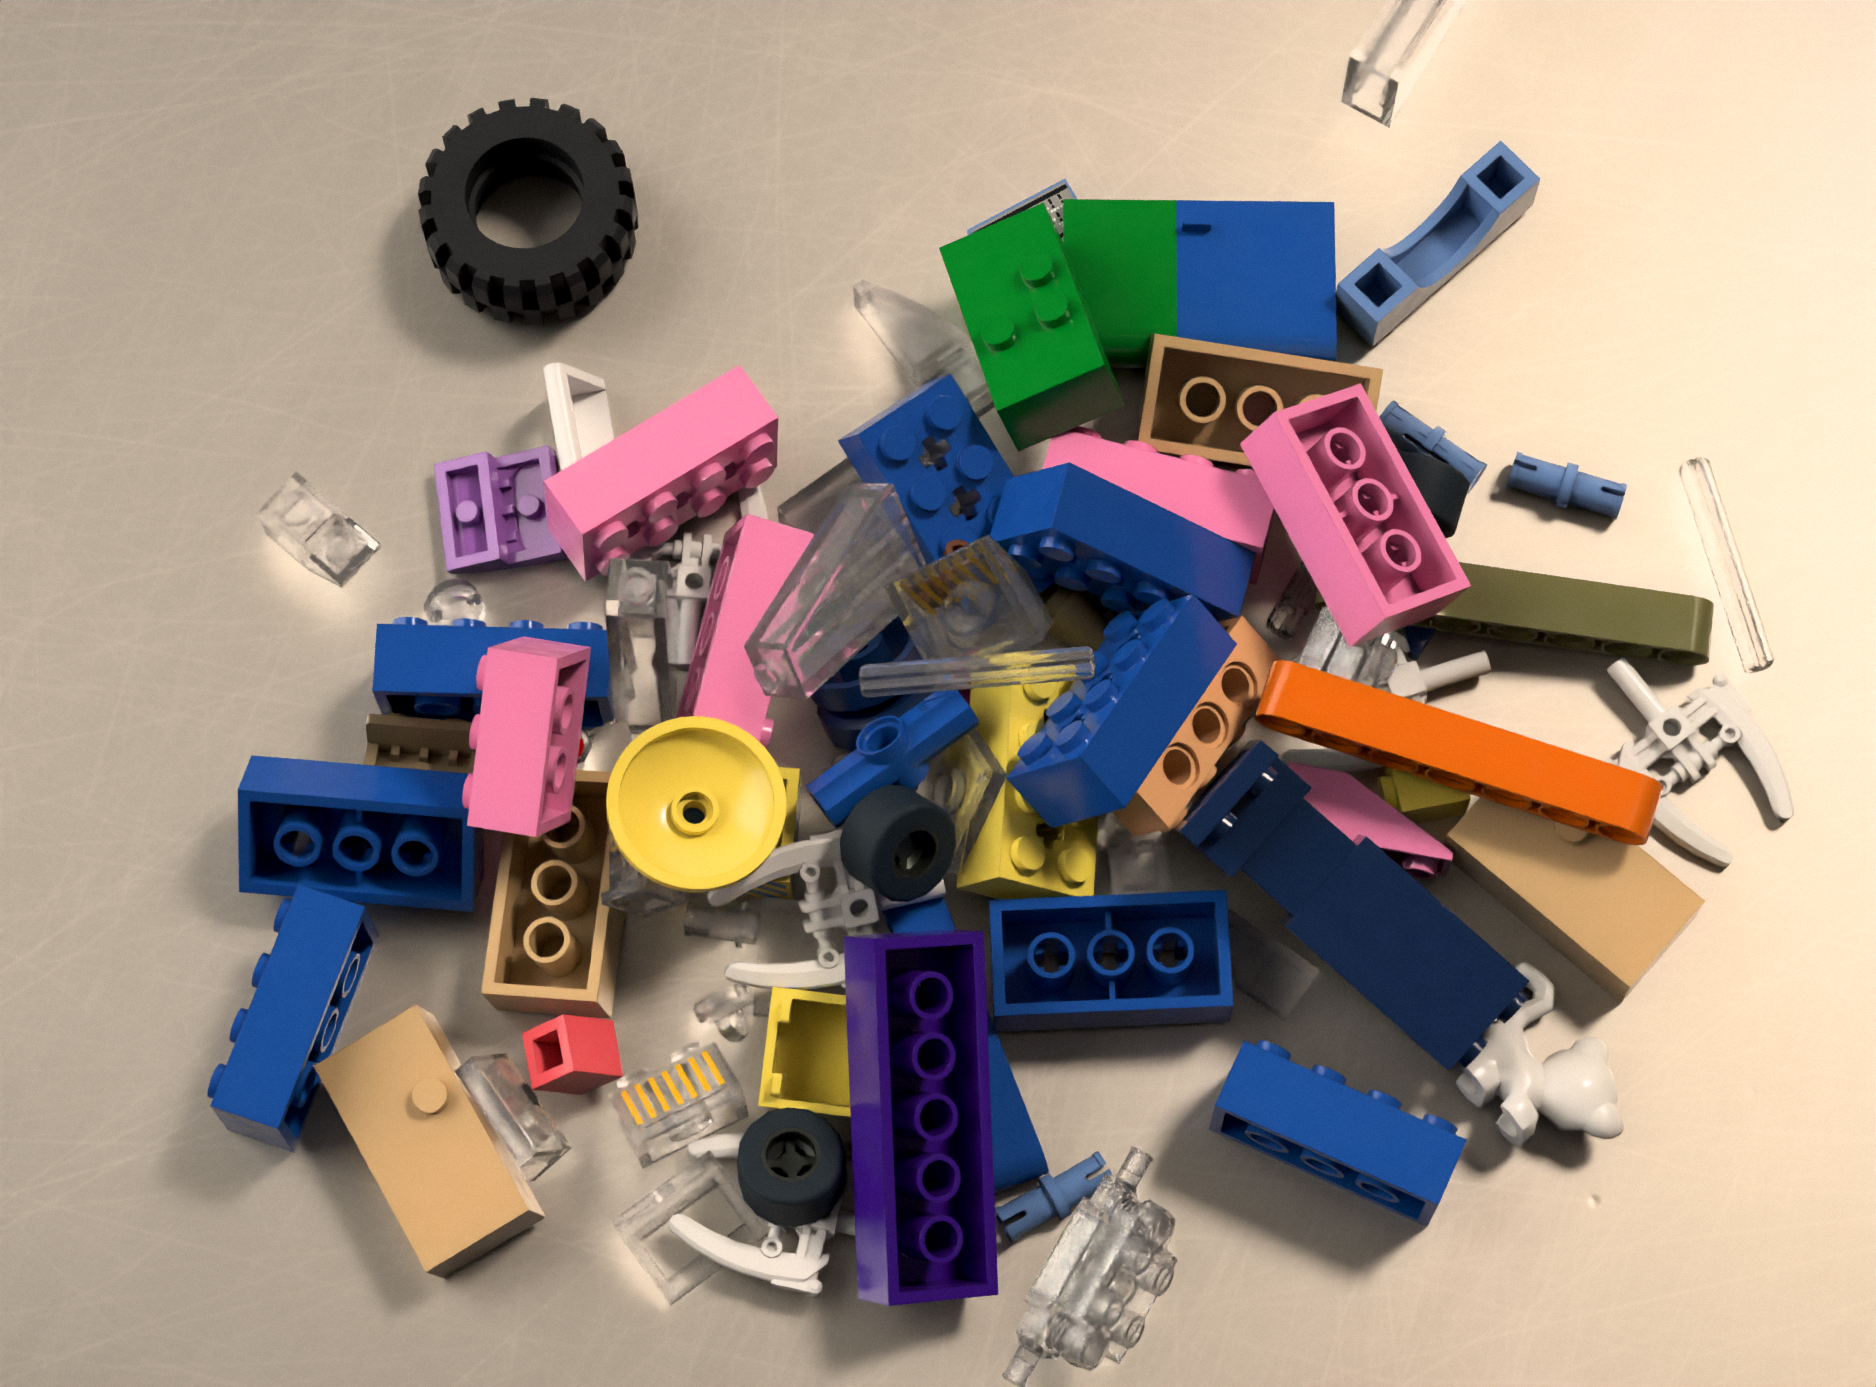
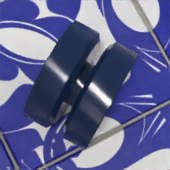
M894 608L869 609L844 617L815 636L807 644L799 658V675L808 695L817 705V715L826 735L835 747L850 752L857 749V737L861 730L869 723L884 716L901 717L944 685L936 664L928 656V646L918 623L909 613Z

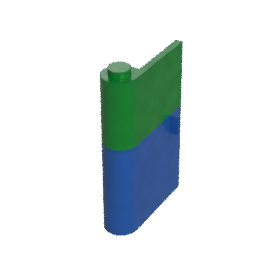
M1063 200V243L1111 368H1146L1151 333L1336 362L1337 318L1334 202Z

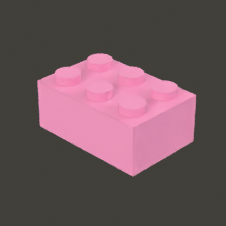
M523 636L488 647L487 655L481 657L476 675L477 689L483 691L480 714L475 715L469 734L470 748L476 750L473 773L468 774L462 794L463 807L469 809L467 826L538 837L570 822L591 647Z

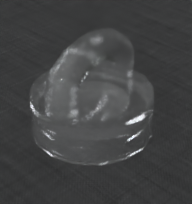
M456 578L445 580L436 585L428 594L423 605L424 612L431 625L451 626V621L462 618L483 621L486 613L485 602L475 586L466 580Z
M738 983L694 1005L695 1008L692 1010L701 1028L715 1023L722 1037L729 1042L739 1043L748 1035V1022L742 1009L752 1005L754 1000L747 986Z

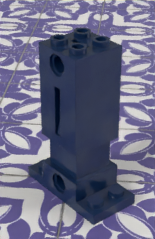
M1261 739L1249 741L1188 809L1185 818L1173 829L1227 876L1232 878L1239 870L1288 913L1280 922L1437 1063L1448 1071L1456 1063L1466 1068L1488 1043L1481 1035L1495 1019L1506 1023L1527 1000L1528 996L1521 990L1527 985L1529 980L1367 836L1358 834L1353 841L1349 839L1303 798L1311 790V786L1278 758L1279 755Z

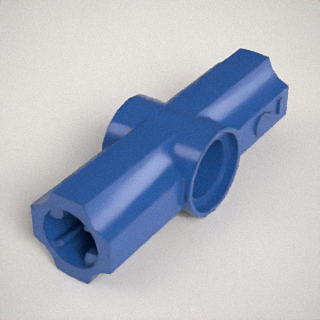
M947 682L901 717L884 716L869 723L861 730L857 737V749L807 784V791L829 822L837 829L845 823L854 806L869 792L886 785L906 786L911 790L916 788L929 772L930 765L928 762L977 727L979 720L959 691L950 682Z

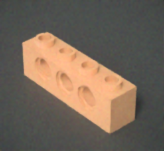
M1243 615L1238 618L1218 622L1237 643L1236 647L1126 808L1112 812L1134 837L1157 831L1161 833L1168 832L1185 818L1188 812L1185 806L1195 792L1204 787L1214 777L1217 771L1215 764L1226 749L1240 740L1246 730L1243 724L1253 710L1258 707L1271 664L1281 659Z

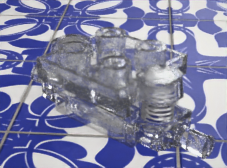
M1131 1146L1116 1176L1104 1175L1092 1198L1089 1199L1083 1196L1024 1299L1030 1307L1016 1330L1020 1346L1005 1372L1002 1373L1003 1378L1018 1387H1025L1040 1358L1056 1361L1060 1353L1070 1365L1089 1371L1094 1370L1100 1365L1104 1357L1120 1364L1127 1350L1133 1348L1140 1340L1145 1327V1318L1156 1298L1163 1295L1169 1288L1174 1276V1266L1178 1261L1167 1248L1174 1232L1175 1218L1169 1211L1150 1199L1143 1203L1138 1200L1136 1188L1148 1166L1153 1161V1158L1146 1152Z

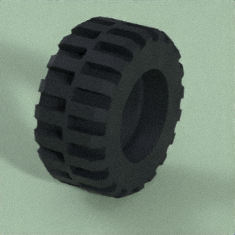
M531 98L530 106L516 107L515 99L499 101L500 110L486 114L485 110L480 108L468 114L469 125L463 130L458 125H453L442 136L445 150L442 151L437 148L431 151L425 163L428 176L420 179L418 190L421 204L418 212L422 231L434 268L439 269L443 283L452 294L462 292L465 305L480 313L485 310L486 306L491 307L494 320L511 323L514 315H523L527 325L544 324L543 315L558 313L559 320L561 321L576 315L574 306L584 301L587 306L592 307L604 298L602 285L606 282L610 286H616L625 273L622 260L632 259L636 246L634 231L638 229V210L630 168L626 167L624 153L617 141L607 139L606 128L594 118L587 119L583 124L579 109L564 103L560 105L558 111L552 110L549 107L548 99ZM524 176L554 178L567 184L579 194L582 209L574 224L562 236L542 246L533 248L504 246L489 239L477 226V214L486 198L499 186L516 178Z

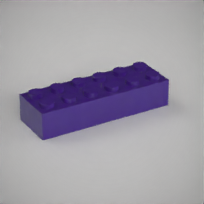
M949 929L843 936L858 1299L886 1306L998 1295L984 931Z

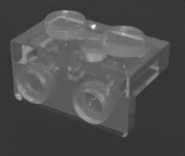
M507 1053L472 1056L455 1070L463 1085L508 1148L526 1182L537 1180L572 1148Z

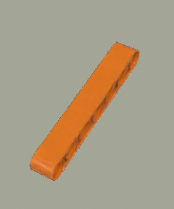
M1276 660L1272 662L1254 716L1258 723L1279 733L1630 845H1644L1647 843L1663 790V785L1659 781L1644 774L1291 661Z

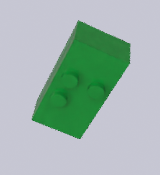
M1044 202L939 248L996 411L1018 452L1125 406L1067 250Z

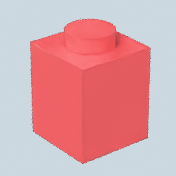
M562 1014L522 1033L532 1090L583 1095L623 1077L613 1020Z

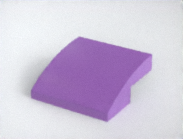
M549 445L496 458L485 451L434 464L447 572L450 574L490 572L568 559L565 552L548 530L544 481L559 472L556 451Z

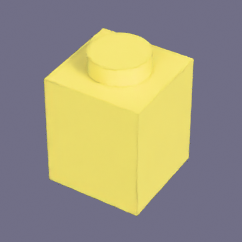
M1388 767L1385 769V776L1378 777L1380 798L1415 824L1465 815L1471 800L1468 793Z

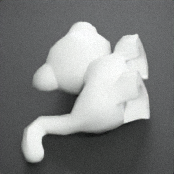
M1526 962L1517 964L1515 968L1529 980L1526 987L1533 992L1532 998L1524 1002L1520 1009L1506 1023L1497 1020L1481 1035L1488 1043L1466 1068L1462 1067L1464 1072L1456 1081L1459 1090L1477 1107H1483L1498 1095L1503 1101L1500 1105L1503 1113L1498 1118L1496 1126L1510 1143L1519 1148L1533 1138L1539 1116L1537 1111L1549 1119L1560 1131H1585L1589 1135L1601 1139H1612L1619 1136L1624 1126L1621 1114L1616 1106L1618 1100L1616 1080L1613 1072L1607 1065L1609 1058L1607 1045L1602 1038L1586 1037L1576 1041L1570 1049L1559 1050L1548 1056L1543 1063L1536 1061L1530 1052L1528 1040L1523 1029L1531 1022L1553 1011L1556 988L1541 969Z

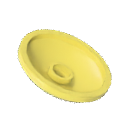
M703 716L670 719L638 735L625 748L616 761L611 772L606 794V814L609 829L615 844L625 859L638 872L653 882L685 892H709L724 889L752 875L765 863L775 849L786 817L787 799L783 778L777 764L767 749L755 737L740 727L720 719ZM689 808H698L703 812L705 819L700 823L692 824L685 820L683 812Z

